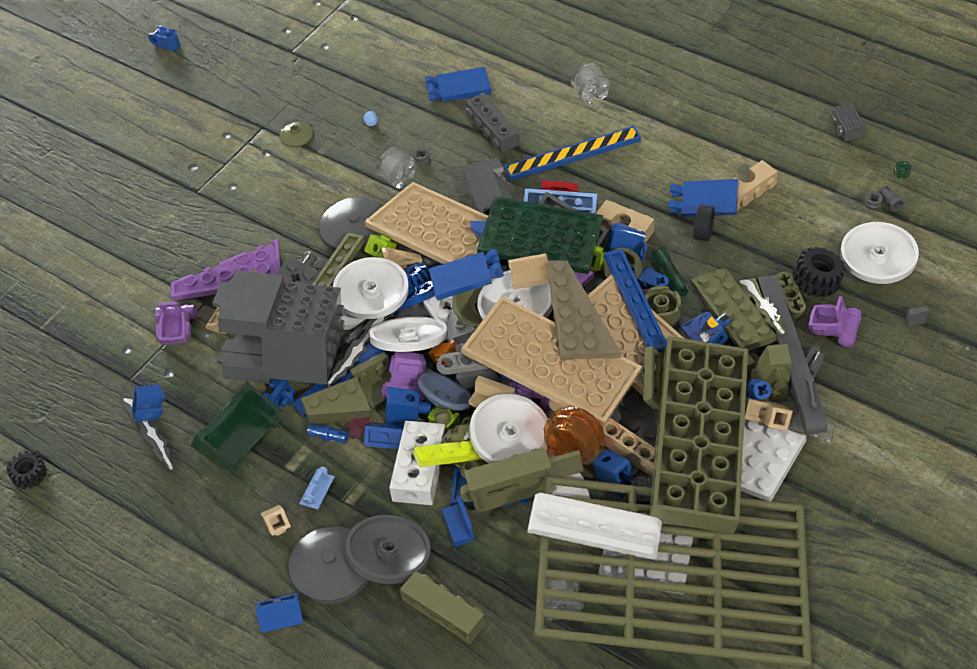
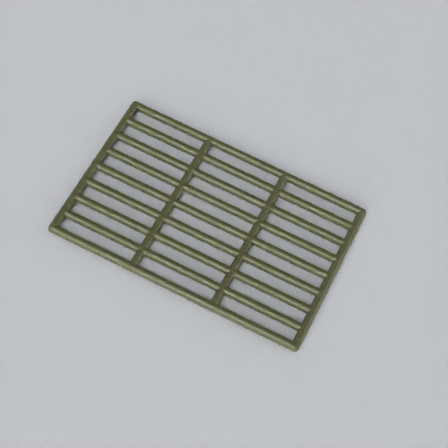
M547 476L544 480V493L553 495V485L628 493V503L562 495L554 496L634 513L649 514L650 505L637 504V494L651 496V487ZM740 498V506L796 512V522L739 515L738 524L797 530V540L738 533L728 534L710 530L661 525L660 534L712 539L713 549L659 543L658 552L713 558V568L635 560V555L627 554L626 558L554 551L549 550V540L570 541L541 535L534 634L537 637L809 667L812 664L804 506L801 504ZM721 540L794 548L798 550V559L721 550ZM548 559L626 567V578L547 569ZM721 559L797 567L799 578L721 569ZM635 568L713 577V587L635 579ZM547 578L626 587L625 597L547 589ZM722 578L799 587L800 597L722 589ZM634 588L713 596V607L634 598ZM722 597L800 606L801 617L722 608ZM555 598L625 606V617L545 608V599ZM634 607L713 616V627L634 618ZM544 617L624 626V637L545 629ZM722 617L801 626L802 637L722 628ZM633 627L713 636V647L633 638ZM722 637L802 646L803 657L723 648Z

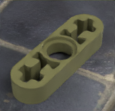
M789 272L778 273L777 278L791 318H803L806 305L795 284L796 282L793 280L792 274ZM794 293L796 296L789 298L785 294Z

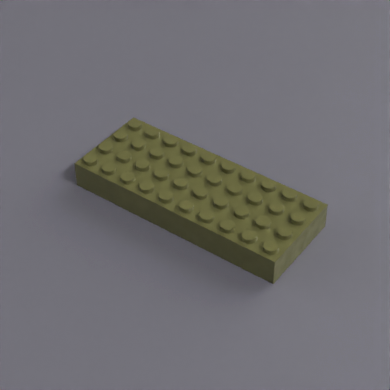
M668 336L663 358L649 516L657 517L662 523L728 534L735 533L740 513L748 349Z

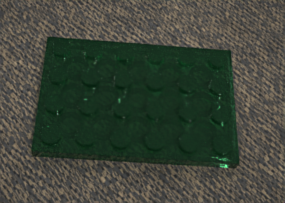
M494 196L477 253L484 252V255H486L488 251L496 249L499 258L506 260L546 254L548 261H568L574 272L589 274L603 222V215Z

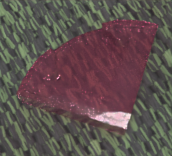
M370 417L350 419L352 439L359 438L365 432V426L371 422Z

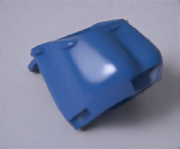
M622 223L612 224L607 239L606 252H611L618 248H628L637 253L643 263L647 250L644 231H638L636 228Z

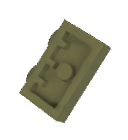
M383 352L350 369L352 378L357 377L371 409L387 402V398H383L381 390L383 384L390 381L391 373L389 372L388 356Z

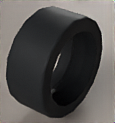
M698 206L693 229L694 239L710 240L715 217L714 206Z

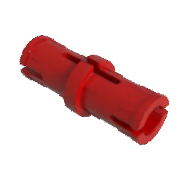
M542 180L541 190L577 192L578 183L562 182V180H558V182Z

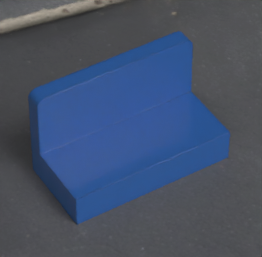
M370 422L365 426L364 446L399 449L404 425Z
M460 495L456 496V505L442 509V514L454 547L475 541L473 528Z
M298 593L256 603L255 609L262 633L303 623Z

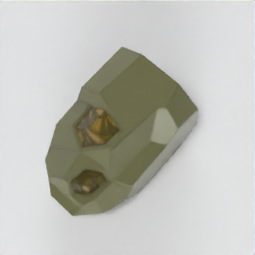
M470 424L456 425L454 429L448 430L442 436L441 444L471 441L469 436Z

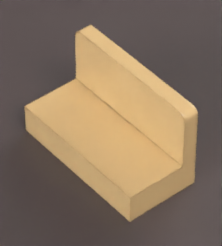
M546 254L508 261L514 290L549 284L548 258Z
M478 376L475 381V392L469 399L468 404L477 408L484 400L492 396L515 394V388Z

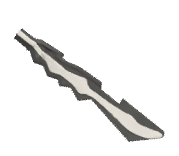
M386 316L368 321L363 328L365 330L364 334L360 339H355L352 342L344 358L336 364L331 377L328 379V387L334 386L339 379L346 377L347 372L354 368L355 363L359 362V356L367 351L365 344L370 341V330L375 325L387 321Z
M123 398L122 402L133 419L132 402L134 399ZM149 421L139 422L142 427L140 433L147 443L153 447V453L160 462L165 464L168 470H172L174 464L170 458L171 451L167 448V442L163 439L164 436L158 433V426L150 425Z

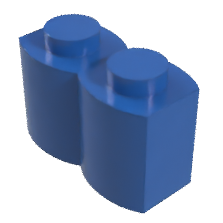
M159 385L136 386L134 388V400L132 402L134 423L157 421L159 415L163 413L161 402H164L165 396L164 391L160 390Z

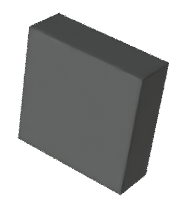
M927 306L908 309L905 320L907 327L927 322L929 313Z

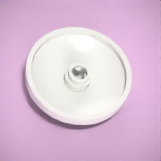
M869 222L854 227L845 235L840 254L846 269L857 278L870 283L888 284L900 281L913 272L917 265L919 250L914 238L904 229L890 223Z
M377 257L363 258L348 264L337 274L333 283V287L341 288V305H344V312L360 319H376L393 313L402 306L409 292L408 278L405 271L395 262Z
M511 270L503 272L504 276L501 278L491 279L492 284L484 286L478 297V310L482 320H484L501 296L545 318L549 316L553 309L550 284L514 290Z
M428 317L395 318L381 322L370 330V342L373 346L394 352H410L432 348L444 342L448 336L445 323Z
M499 394L484 400L476 408L470 421L469 436L477 454L487 463H491L513 455L523 454L536 448L545 447L547 451L551 440V428L547 416L533 401L515 394Z

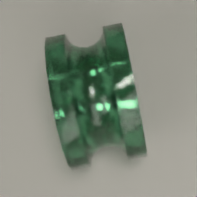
M898 161L895 164V176L902 179L910 176L911 164L907 161Z

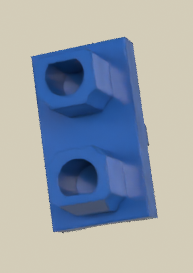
M273 379L269 386L273 393L264 392L260 397L261 404L268 407L272 414H276L280 406L292 405L295 401L293 396L294 390L289 384V380Z

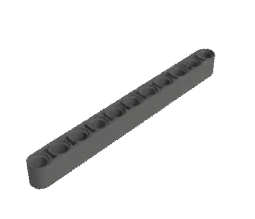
M777 275L757 277L756 280L763 298L769 297L770 303L774 304L775 308L779 310V315L782 317V325L786 330L784 334H779L776 329L772 328L777 335L775 345L788 344L792 363L789 388L804 433L808 435L827 432V419L815 384H813L814 394L819 407L815 410L810 407L812 401L806 378L811 376Z

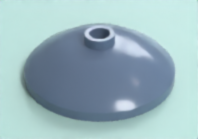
M426 372L420 376L418 380L420 390L436 407L452 411H462L472 407L468 402L473 394L455 379L434 372Z

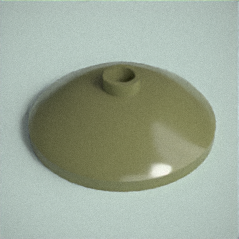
M483 287L454 295L452 298V308L456 317L465 325L476 329L483 321L479 311H477L478 297Z

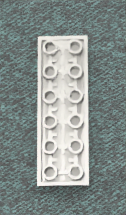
M538 493L535 494L527 532L656 560L662 521L657 517Z

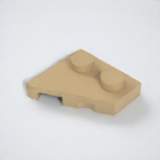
M386 247L382 248L384 259L395 262L404 271L411 264L422 263L421 254Z

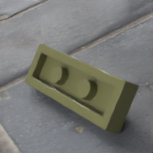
M653 346L645 348V356L643 357L645 365L643 399L653 409H658L661 390L662 355Z

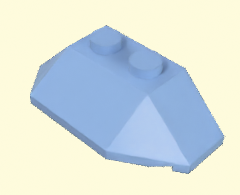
M525 188L524 203L538 212L541 210L537 208V205L547 191L589 218L596 213L598 194ZM552 216L549 217V219L553 222L556 221V219ZM556 223L552 226V228L572 230L568 226L563 228Z

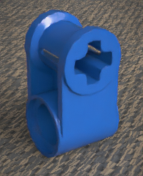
M159 25L157 30L148 36L151 43L155 46L171 51L177 50L181 45L176 30L163 25Z
M645 267L637 278L642 291L648 293L650 288L656 286L667 287L669 284L667 276L654 271L650 267Z

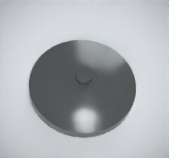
M365 197L348 198L337 202L324 213L320 221V233L323 242L327 247L335 251L347 233L363 235L365 242L356 255L365 254L364 250L370 234H381L367 228L364 221L384 205L374 199Z
M378 515L362 520L351 529L346 539L345 554L351 568L363 578L381 584H398L406 582L415 571L421 573L426 568L430 558V542L426 533L416 523L399 516Z
M340 526L320 528L306 535L295 546L289 559V574L295 589L304 598L320 604H335L354 597L366 586L369 580L357 574L346 559V539L351 529Z

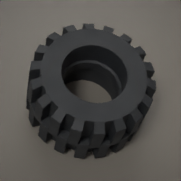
M810 247L800 254L793 270V280L796 281L795 284L801 287L803 292L806 291L809 295L812 294L815 297L831 296L837 291L844 277L846 266H844L843 260H840V256L835 255L833 251H828L826 248Z

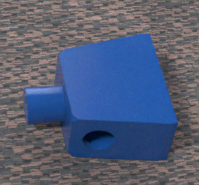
M388 387L386 404L387 424H405V421L418 422V413L430 414L431 402H420L418 391Z
M605 450L601 455L594 453L589 459V463L594 466L596 479L599 482L630 485L633 474L629 460L610 450ZM612 492L619 499L623 498L627 494L620 492Z

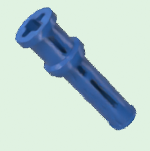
M746 379V391L750 396L759 399L769 397L771 386L768 382L759 379Z

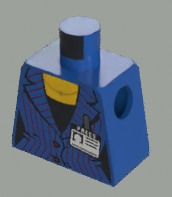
M705 312L681 325V328L690 340L722 345L728 339L723 328L730 324L731 320L726 313L715 319L710 312Z

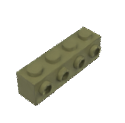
M415 571L400 588L401 597L404 602L469 644L486 626L484 612L480 608L470 606L464 598L459 595H453L448 588L434 583L426 574L422 575Z

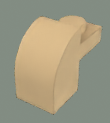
M747 398L744 419L761 422L768 427L787 431L793 411L771 401Z

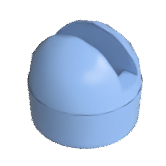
M369 111L363 116V120L368 126H374L378 122L374 111Z

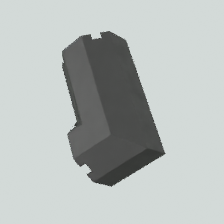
M499 157L462 166L463 176L476 210L509 225V221L516 211V206L505 177H503V168Z

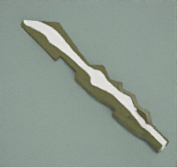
M756 278L740 280L738 284L749 299L753 298L755 300L754 306L761 315L766 317L764 320L773 329H776L779 334H784L786 330L782 325V317L779 315V310L775 308L774 304L770 303L769 297L763 298Z

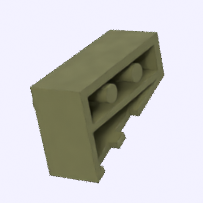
M788 344L767 346L758 360L756 369L751 371L749 380L759 379L768 382L771 386V394L766 399H759L761 401L787 400L792 364Z
M357 377L301 398L302 407L309 424L335 423V421L342 420L350 422L355 419L372 420L371 408Z

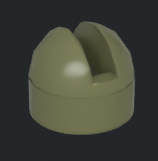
M440 408L435 412L434 418L437 424H445L446 426L450 423L451 415L447 409Z

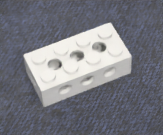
M405 421L389 488L393 502L433 505L441 465L419 467L413 455L414 447L441 444V438L446 434L445 424Z

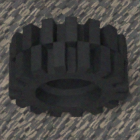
M24 451L23 455L20 452L18 457L14 455L12 457L13 461L9 460V466H7V474L12 483L17 488L22 487V489H26V486L31 489L33 484L38 486V481L42 482L44 480L42 476L46 477L47 474L45 472L47 468L38 453L35 454L34 451H31L30 454L28 451ZM34 466L30 472L20 474L24 468Z

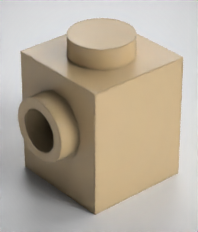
M280 505L260 513L268 532L272 536L280 535L286 532L287 528L291 527Z

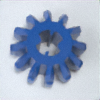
M417 262L405 268L409 288L426 281H431L430 271L424 263Z

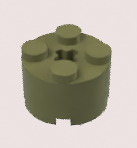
M666 286L650 288L645 295L650 308L672 328H676L681 317L680 295L675 290L674 292L669 290V287Z

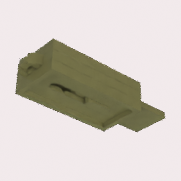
M543 447L523 454L513 455L503 460L493 461L483 466L473 467L464 471L468 484L460 488L461 498L465 502L473 501L476 512L481 513L534 497L535 494L544 493V480L547 476L563 478L583 472L580 452L576 450L549 459L546 449ZM553 485L552 491L557 490L556 485Z

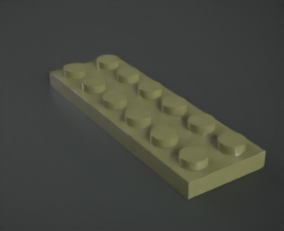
M726 268L691 279V285L713 316L717 319L723 313H726L730 318L731 323L723 329L736 347L745 348L750 351L777 341L775 332Z

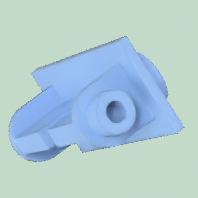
M320 467V469L316 470L299 505L316 510L319 509L335 476L327 473V468Z

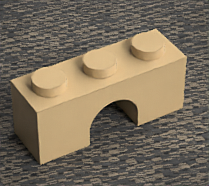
M763 160L749 168V182H742L738 179L737 210L747 206L756 197H760L765 191L773 188L777 184L778 171Z
M608 200L603 203L595 214L596 222L610 230L612 224L622 223L636 228L638 231H644L645 242L654 232L653 218Z

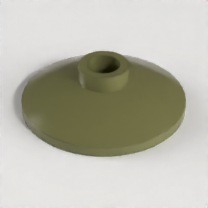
M293 122L282 128L279 138L288 147H300L312 139L313 130L307 123Z

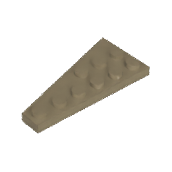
M548 261L547 269L560 359L620 358L621 352L568 261Z

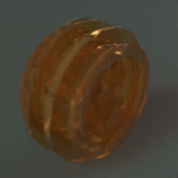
M559 408L552 413L551 418L546 421L543 428L545 443L555 457L579 450L582 465L594 462L605 446L604 430L600 422L594 415L582 408Z

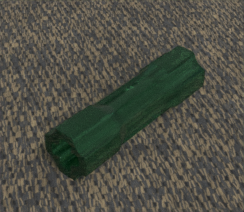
M664 247L654 249L651 253V259L656 267L660 269L661 273L668 277L670 290L678 292L680 297L686 296L689 292V286L671 261L667 250Z

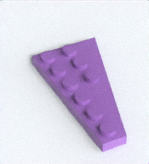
M278 238L273 240L272 244L265 247L261 245L256 247L257 250L250 253L244 252L219 262V266L211 269L207 267L203 269L204 272L197 275L190 274L171 282L172 300L177 301L214 295L217 293L221 282H230L237 270L251 272L255 269L258 273L276 274L281 267Z

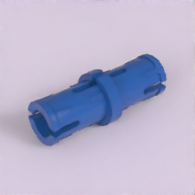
M310 423L307 430L308 436L323 438L324 441L332 440L346 444L349 438L348 431L334 429L329 425L325 427Z

